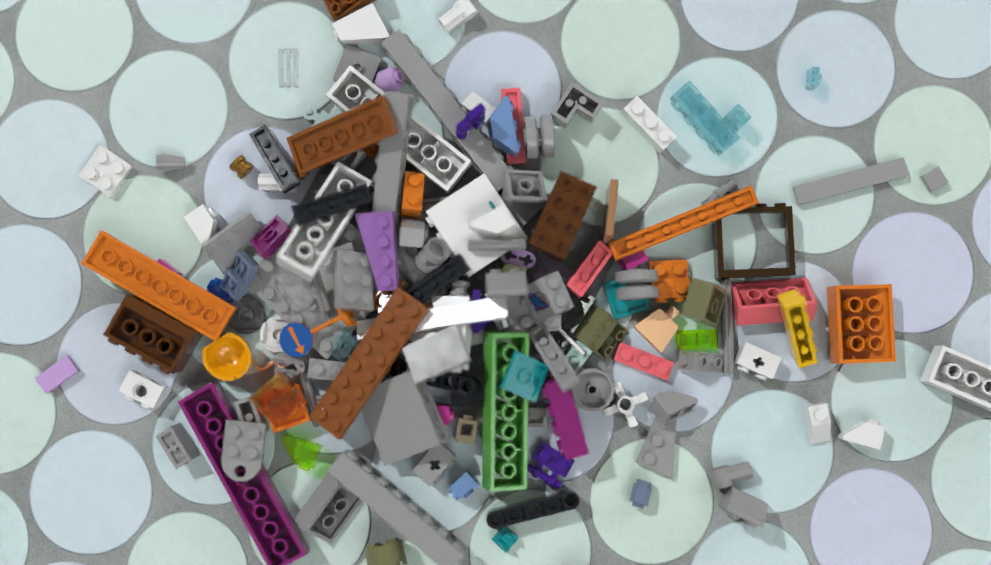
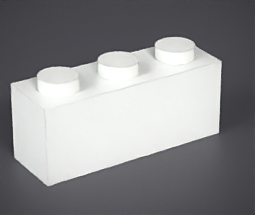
M638 96L623 108L621 114L660 154L677 138Z

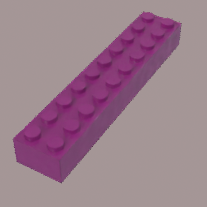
M218 381L211 382L177 401L266 564L289 565L305 556L310 549L263 463L259 473L247 481H235L229 478L222 468L226 420H238ZM239 465L236 473L239 476H245V467Z

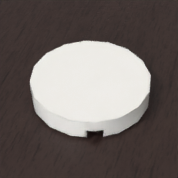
M280 316L270 317L262 324L260 329V340L263 346L273 353L284 352L279 339L282 329L288 324Z

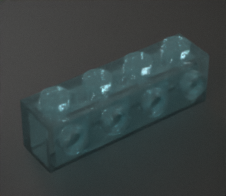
M691 81L687 82L670 98L672 107L684 115L683 118L688 125H693L696 129V134L702 140L705 139L707 141L709 149L714 154L717 153L720 156L740 139L737 133Z

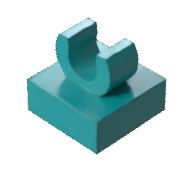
M505 526L491 540L506 553L519 537Z

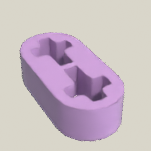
M511 250V254L517 256V259L510 258L509 261L505 260L506 256H500L503 263L506 262L526 269H531L536 262L533 253L525 250ZM526 255H529L532 263L525 266L524 261L518 260L519 257L526 258Z

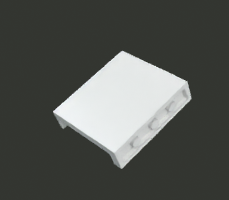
M485 173L426 211L427 217L425 220L431 228L433 226L438 231L436 234L437 238L442 239L448 244L451 259L460 253L471 268V271L465 274L468 278L509 251H469V240H527L528 238L506 205V209L515 222L511 233L503 237L502 234L495 236L470 229V222L493 210L489 205V201H492L495 207L502 204L505 205Z

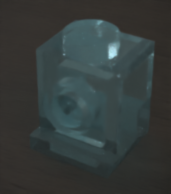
M738 103L721 122L734 134L752 117Z
M343 329L340 337L330 347L334 351L332 355L339 361H347L360 343L355 335Z

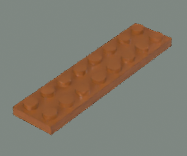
M397 287L309 417L334 437L341 440L430 309L403 289Z

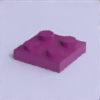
M276 215L250 242L259 255L266 260L276 252V249L282 243L287 241L292 231Z

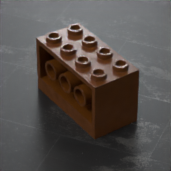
M561 171L529 241L528 248L563 263L597 186Z
M133 294L125 295L103 334L111 344L124 346L126 352L142 356V361L150 365L154 363L160 366L159 370L166 374H175L183 371L203 336L202 333L192 330L193 328Z

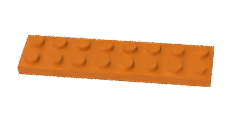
M103 230L99 232L81 262L87 268L214 341H218L237 309L230 303Z

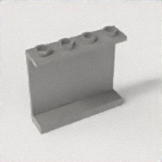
M411 371L380 383L362 409L365 422L368 424L372 439L377 446L384 466L450 440L426 381L416 385Z

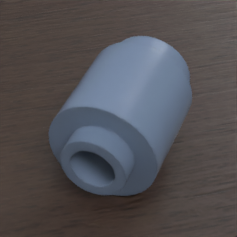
M640 479L636 480L629 501H632V506L643 509L644 505L648 506L653 489L651 488L652 483Z

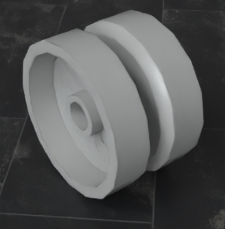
M541 115L539 119L540 128H537V121L534 116H524L523 139L527 159L538 157L539 146H541L544 158L554 157V132L551 115Z
M629 269L627 271L615 272L616 283L628 285L627 287L616 289L617 300L659 298V288L653 285H646L658 281L657 270Z
M594 368L583 369L578 372L577 376L581 382L571 388L575 404L584 410L592 412L600 411L607 407L614 395V385L609 375L602 370ZM591 386L595 387L596 392L590 393L589 388Z

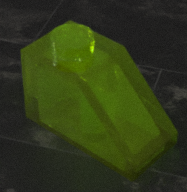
M677 330V350L718 349V330Z
M287 434L282 435L281 441L293 463L299 465L298 468L310 471V468L316 467L322 444Z

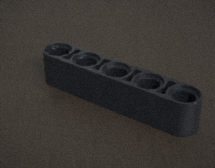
M396 359L392 364L394 367L397 363L400 365V371L397 372L395 369L393 377L410 371L406 359ZM446 372L437 376L435 381L431 379L426 381L428 386L462 395L475 394L480 390V381L477 378L461 373ZM450 376L454 379V384L452 386H450L448 383V379ZM468 381L472 383V389L470 391L466 388V383Z
M565 490L493 508L487 513L486 522L490 528L497 529L577 508L580 500L575 491ZM568 495L575 496L573 504L565 502V498ZM548 500H555L557 502L555 508L549 509L546 507ZM531 504L538 506V511L534 514L527 511L528 506ZM516 509L519 511V516L511 518L508 515L509 511ZM492 514H498L501 519L497 523H492L489 518Z

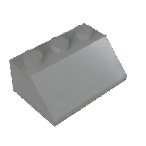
M327 472L294 520L304 532L332 543L362 500Z

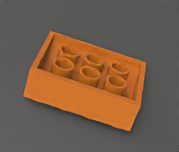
M892 284L827 287L830 364L896 362Z

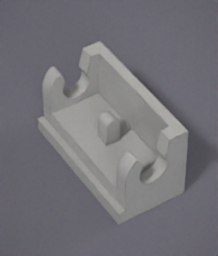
M181 423L170 426L156 436L175 469L186 465L189 461L200 456Z

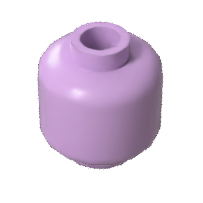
M389 67L378 72L375 84L385 93L386 91H399L404 85V75L396 67Z

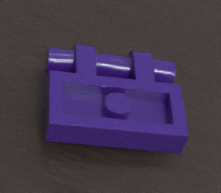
M481 102L456 125V137L458 139L464 140L467 137L468 131L474 128L477 130L484 124L486 108Z
M541 441L532 456V459L538 463L535 467L528 464L527 472L531 473L532 477H538L547 482L546 485L560 489L562 482L556 479L558 474L566 478L575 460H566L565 456H561L558 450ZM543 465L553 470L551 475L541 471Z

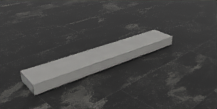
M903 157L792 187L798 206L907 177L909 174Z

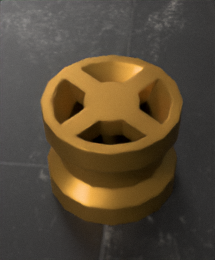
M243 155L237 157L229 166L231 171L237 173L239 179L245 178L254 168L251 163L246 162V158Z

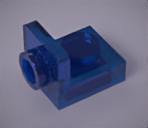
M218 277L212 279L207 286L208 291L232 304L234 299L229 297L230 295L226 290L220 288L218 291L223 280Z

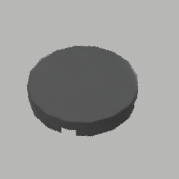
M243 296L239 301L234 300L231 305L237 309L228 322L231 328L241 334H252L261 329L262 324L266 320V311L263 304L256 298Z

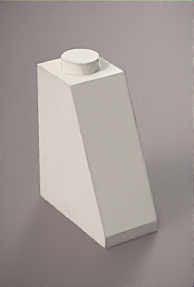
M373 3L332 23L335 29L332 33L336 41L340 40L343 46L347 44H379L390 36Z

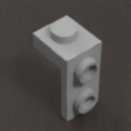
M679 350L678 369L722 373L724 355L720 353Z

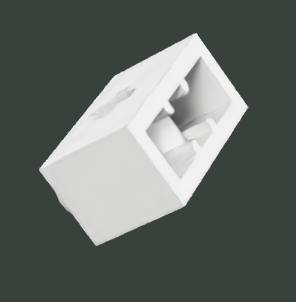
M742 342L734 359V364L738 365V370L745 373L752 371L756 373L755 377L766 381V378L773 379L781 357L747 342ZM753 359H757L760 362L759 366L755 365Z

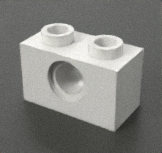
M129 370L119 392L124 394V398L131 401L137 400L141 402L140 405L151 410L152 408H159L169 386L137 370ZM142 386H145L147 389L144 396L140 393Z

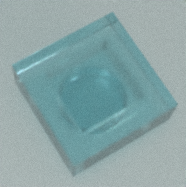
M812 66L807 71L805 90H814L821 84L822 74L820 73V67Z

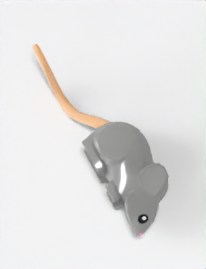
M281 352L273 357L264 367L258 366L252 358V364L256 369L266 370L275 364L274 373L282 376L287 373V376L290 378L293 375L303 373L305 370L304 356L292 357L285 352Z

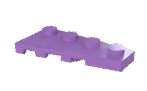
M395 211L355 214L378 291L396 290L399 287Z

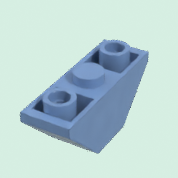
M508 95L502 99L487 120V128L491 142L510 156H516L521 149L519 138H516L517 122L513 120L512 116L514 105Z

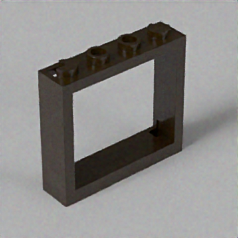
M775 203L774 207H767V204H757L755 207H749L732 214L784 213L787 268L724 270L722 219L712 222L715 279L796 275L792 206H786V203Z

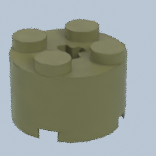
M398 537L386 540V545L380 546V542L366 545L367 549L364 550L367 565H400L401 561L403 565L408 564L403 541H399Z

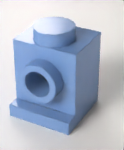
M466 470L450 485L451 491L449 493L457 501L463 496L467 498L474 491L472 488L475 487L477 489L480 487V484Z

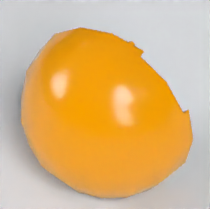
M228 332L222 335L218 341H213L202 349V361L206 370L213 377L224 381H233L241 378L248 371L252 362V351L248 342L242 336Z

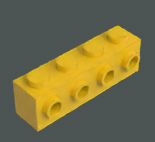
M796 289L777 295L791 356L800 369L818 363L815 353L817 352V347L812 340L814 334L809 326L811 320L805 309L807 306L805 297L803 295L800 296Z

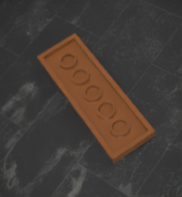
M382 95L286 139L299 174H305L399 134L387 97Z

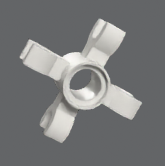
M621 382L613 383L614 391L618 398L615 404L602 409L604 416L607 417L620 411L625 414L629 427L637 426L638 423L632 411L636 404L648 400L646 392L629 397L625 395ZM623 399H628L630 402V406L626 410H622L620 407V402Z

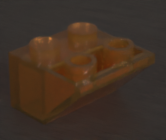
M278 372L248 398L260 413L277 427H280L308 402L284 372Z

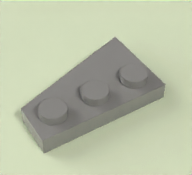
M247 211L203 243L202 246L224 274L225 269L231 268L234 264L237 251H244L261 226L252 213Z
M655 415L636 463L672 478L677 419L662 425Z

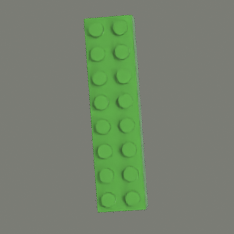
M484 332L482 487L490 492L527 489L528 399L502 389L500 385L512 360L514 351L529 356L528 332Z

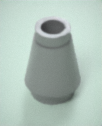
M161 153V155H156V168L162 172L185 169V157Z

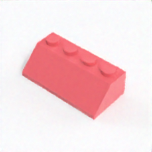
M807 277L732 283L733 314L737 326L783 322L777 295L794 289L798 291L800 296L803 295L807 303L805 309L809 314L810 320H814L817 302Z

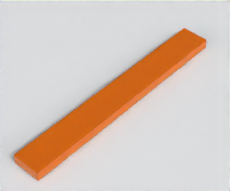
M751 185L608 243L616 262L757 205L759 201Z

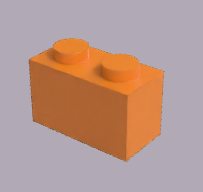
M405 172L400 216L420 217L425 174Z

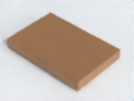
M618 179L610 180L606 192L602 243L608 246L614 234Z

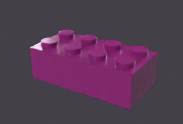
M554 376L545 378L541 390L544 399L549 401L546 404V408L550 418L554 419V422H551L555 437H559L556 443L560 455H564L566 460L589 454L571 388L564 392Z

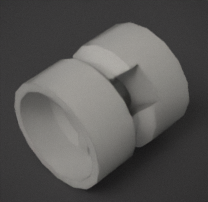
M431 238L415 257L416 265L421 271L431 274L449 257L450 248L442 239Z

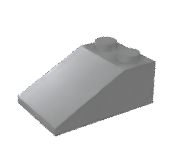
M511 268L506 273H501V269L490 270V274H486L487 298L526 296L528 294L525 271L521 272V268Z

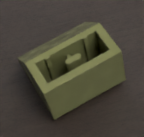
M594 305L574 335V338L606 361L628 330L608 312Z

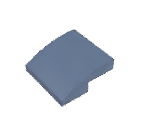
M237 251L233 269H225L222 287L235 301H239L251 286L258 265L245 252Z

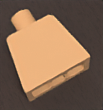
M671 306L665 313L658 308L635 324L633 328L658 353H661L679 328L674 320L680 312L674 306Z

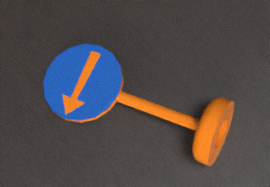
M337 309L339 316L311 330L302 323L294 322L288 324L280 333L279 342L281 348L292 357L306 355L313 346L312 334L340 320L348 327L355 326L357 318L354 311Z

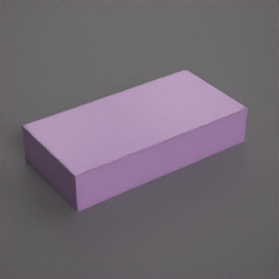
M66 355L35 379L43 391L49 394L80 370L71 357Z

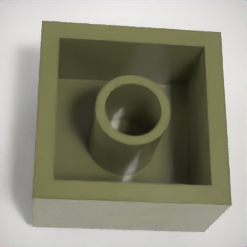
M693 278L692 282L688 285V295L686 301L682 304L681 315L696 323L716 328L727 291L715 283Z

